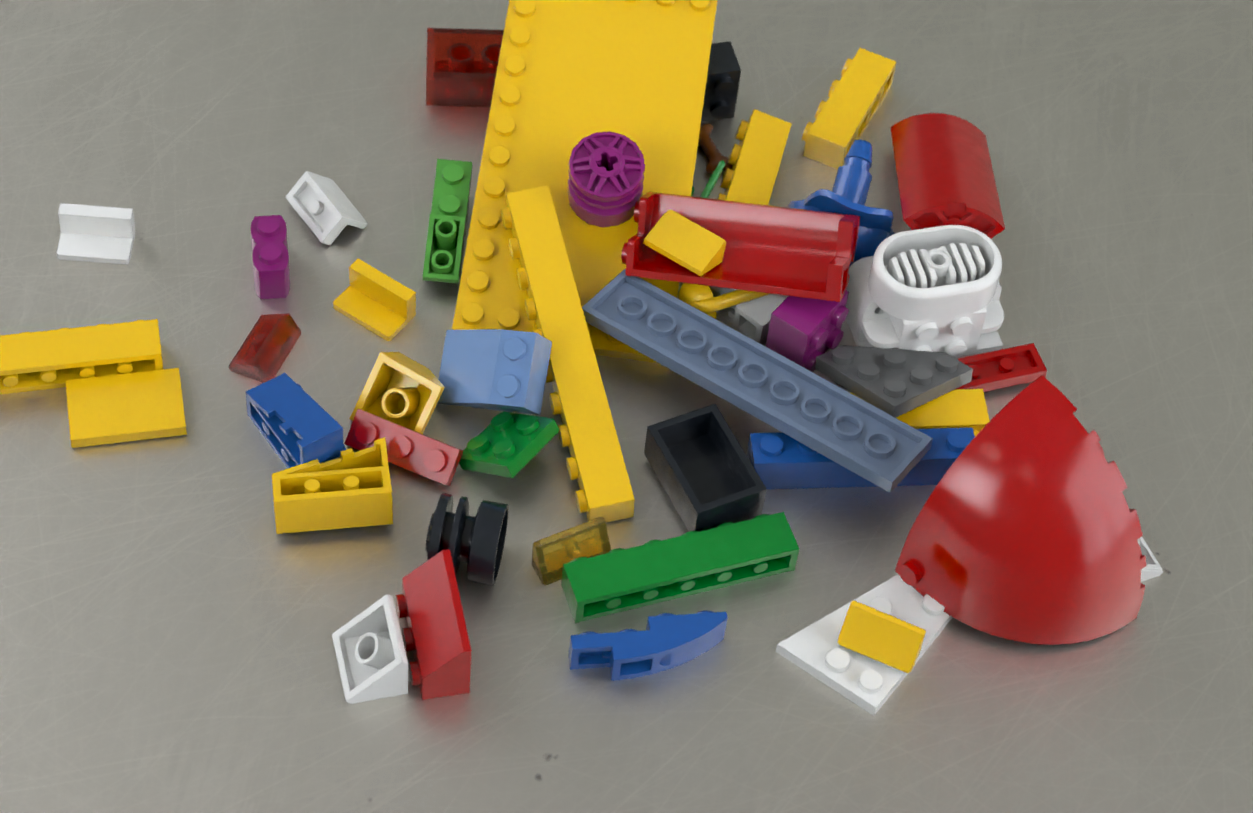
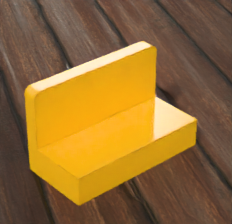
M358 258L349 266V286L333 301V309L386 341H391L416 316V292Z

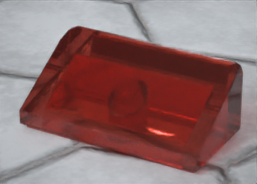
M289 313L261 315L228 368L232 372L262 383L273 379L300 337V328Z

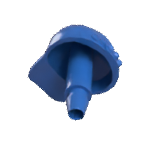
M861 139L853 142L844 158L845 164L838 168L832 191L826 189L817 190L804 200L791 201L787 207L860 216L854 262L865 257L874 256L880 243L895 234L891 228L893 223L892 211L865 206L872 180V175L869 173V168L872 167V144Z

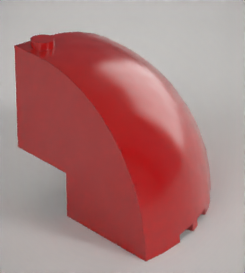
M1043 375L1029 384L1005 405L954 461L917 516L902 548L895 572L900 575L906 584L912 586L922 596L928 594L943 605L945 613L975 629L993 636L1024 643L1045 645L1073 644L1106 636L1123 628L1137 618L1145 591V585L1141 583V569L1146 567V556L1141 555V547L1138 544V539L1143 536L1136 509H1129L1122 491L1127 488V485L1114 461L1107 462L1104 457L1103 448L1099 443L1101 439L1095 430L1090 433L1086 431L1074 416L1078 409Z

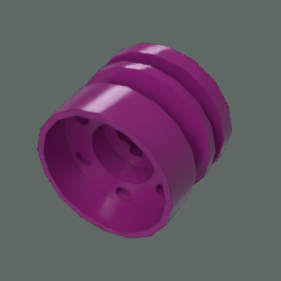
M608 131L593 133L581 139L573 148L569 160L568 198L569 205L576 216L588 224L599 227L618 226L630 220L634 215L636 202L640 201V197H642L645 172L644 157L637 144L625 135Z

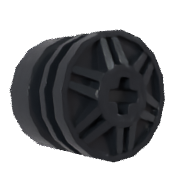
M442 493L428 527L426 538L427 560L442 550L450 549L455 575L460 563L464 562L467 563L468 581L494 586L505 544L509 513L508 504L483 500L475 517L469 516L468 497L462 496L456 513H452L453 495Z

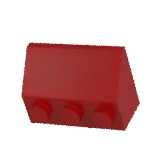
M450 549L442 550L403 577L402 594L396 595L398 617L406 618L407 627L402 628L405 652L412 651L414 661L409 662L412 686L419 685L422 700L470 693L471 646Z

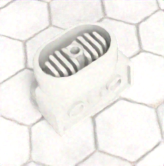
M943 225L903 231L883 240L877 247L874 256L862 258L854 262L849 268L848 274L850 279L846 289L849 291L846 304L849 312L846 320L856 346L947 353L956 358L1001 350L1003 343L997 330L1002 326L1004 320V311L999 302L1001 294L999 278L1002 271V257L996 244L979 230L963 225Z

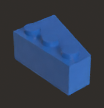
M286 373L246 391L247 415L287 469L316 459L320 463L339 458L340 451L346 450L343 443V427Z

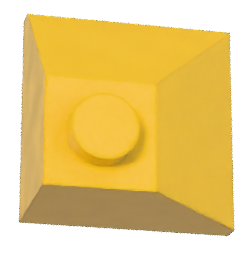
M380 352L349 419L353 421L357 409H362L423 434L445 387L430 369L400 352Z

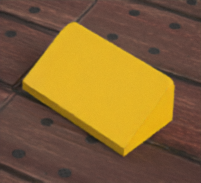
M668 210L644 238L643 244L693 273L702 276L722 263L726 241L677 212Z
M852 600L838 637V644L905 673H910L920 654L926 630Z

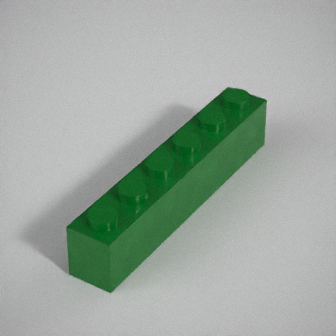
M784 512L772 515L761 514L753 519L738 523H723L717 528L700 532L689 531L678 537L666 540L655 539L648 541L644 545L627 549L616 548L606 554L594 557L575 558L563 564L561 586L574 622L579 623L794 571L800 548Z

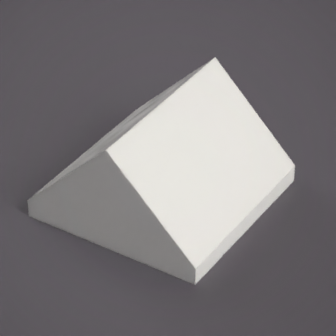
M386 594L332 634L344 695L348 703L353 704L408 694V661L393 596Z

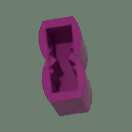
M281 215L255 216L251 222V244L256 294L260 299L286 298L290 291L286 223Z

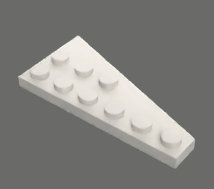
M899 574L854 599L859 603L926 630L921 651L915 664L953 618L944 612L945 606L938 603L928 594L922 596L916 589L906 584ZM851 602L777 644L776 652L873 716L908 674L838 644V637Z

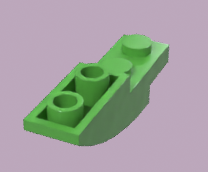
M437 159L422 276L424 281L459 284L469 211L472 162Z

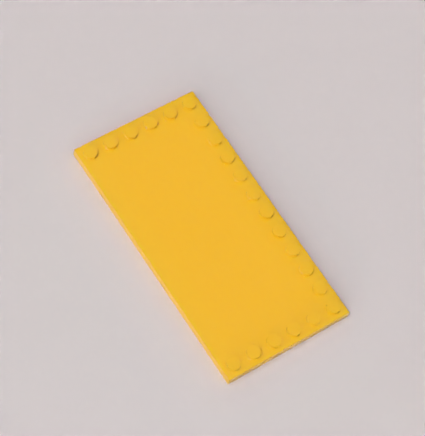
M509 0L452 330L504 329L533 332V330L537 329L535 320L529 321L525 308V299L529 298L527 289L521 290L517 277V268H521L519 259L513 260L511 256L509 238H513L511 229L505 230L502 221L501 209L507 208L506 193L549 185L582 307L624 269L626 270V264H622L621 260L622 248L629 238L638 233V222L634 221V215L630 220L618 226L599 227L588 224L576 216L569 205V160L573 148L581 139L597 132L610 131L625 135L637 144L644 157L645 172L642 196L648 192L691 196L717 0ZM639 277L677 298L679 282ZM587 323L595 355L658 363Z

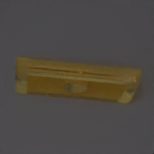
M598 517L533 543L531 565L543 585H549L562 580L564 563H568L578 557L589 558L611 551L605 519Z

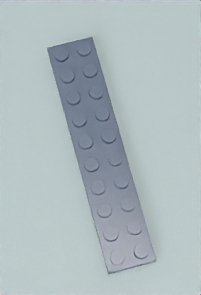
M625 269L582 307L588 324L889 493L931 449L933 438L649 282L639 277L626 276Z

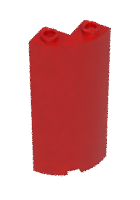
M943 113L914 115L890 127L902 216L904 222L911 230L943 225H963L979 230L990 239L1005 230L986 135L967 120Z
M648 192L640 197V201H637L635 204L634 221L638 222V233L629 238L627 243H624L621 260L622 264H626V276L840 302L850 279L848 274L850 263L854 262L860 216ZM668 210H673L723 238L726 241L722 263L704 275L699 276L643 244L644 238Z

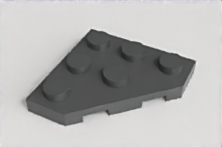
M842 345L817 356L815 367L820 373L895 418L971 382L973 372L972 368L947 353Z

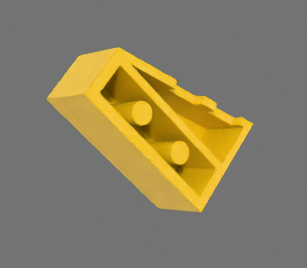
M385 437L374 440V446L357 452H354L352 448L340 451V457L320 463L316 459L272 473L276 534L393 524L392 487Z

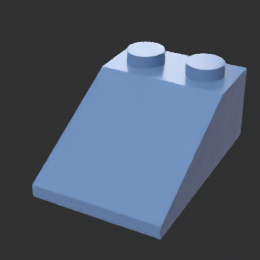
M447 330L438 379L445 388L437 404L540 415L552 341L538 333L514 330Z

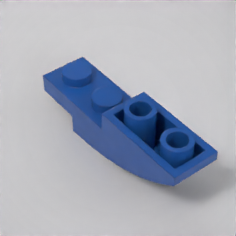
M704 610L695 614L674 615L672 613H662L657 616H649L647 627L644 631L625 629L613 633L588 631L579 635H570L568 655L570 670L610 667L611 681L643 677L675 668L697 658L724 640L728 619L727 612Z

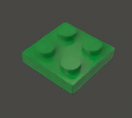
M503 411L494 416L490 424L478 436L472 438L467 443L459 465L463 470L513 478L560 429L553 418Z

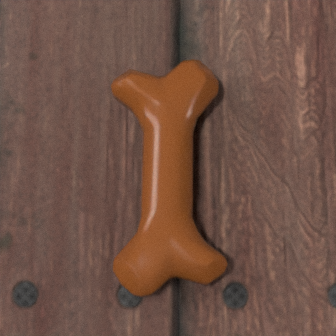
M708 123L701 126L698 144L709 160L706 172L713 173L721 160L725 161V167L722 171H726L727 168L732 169L733 165L727 163L728 157L723 156L710 137L713 126Z

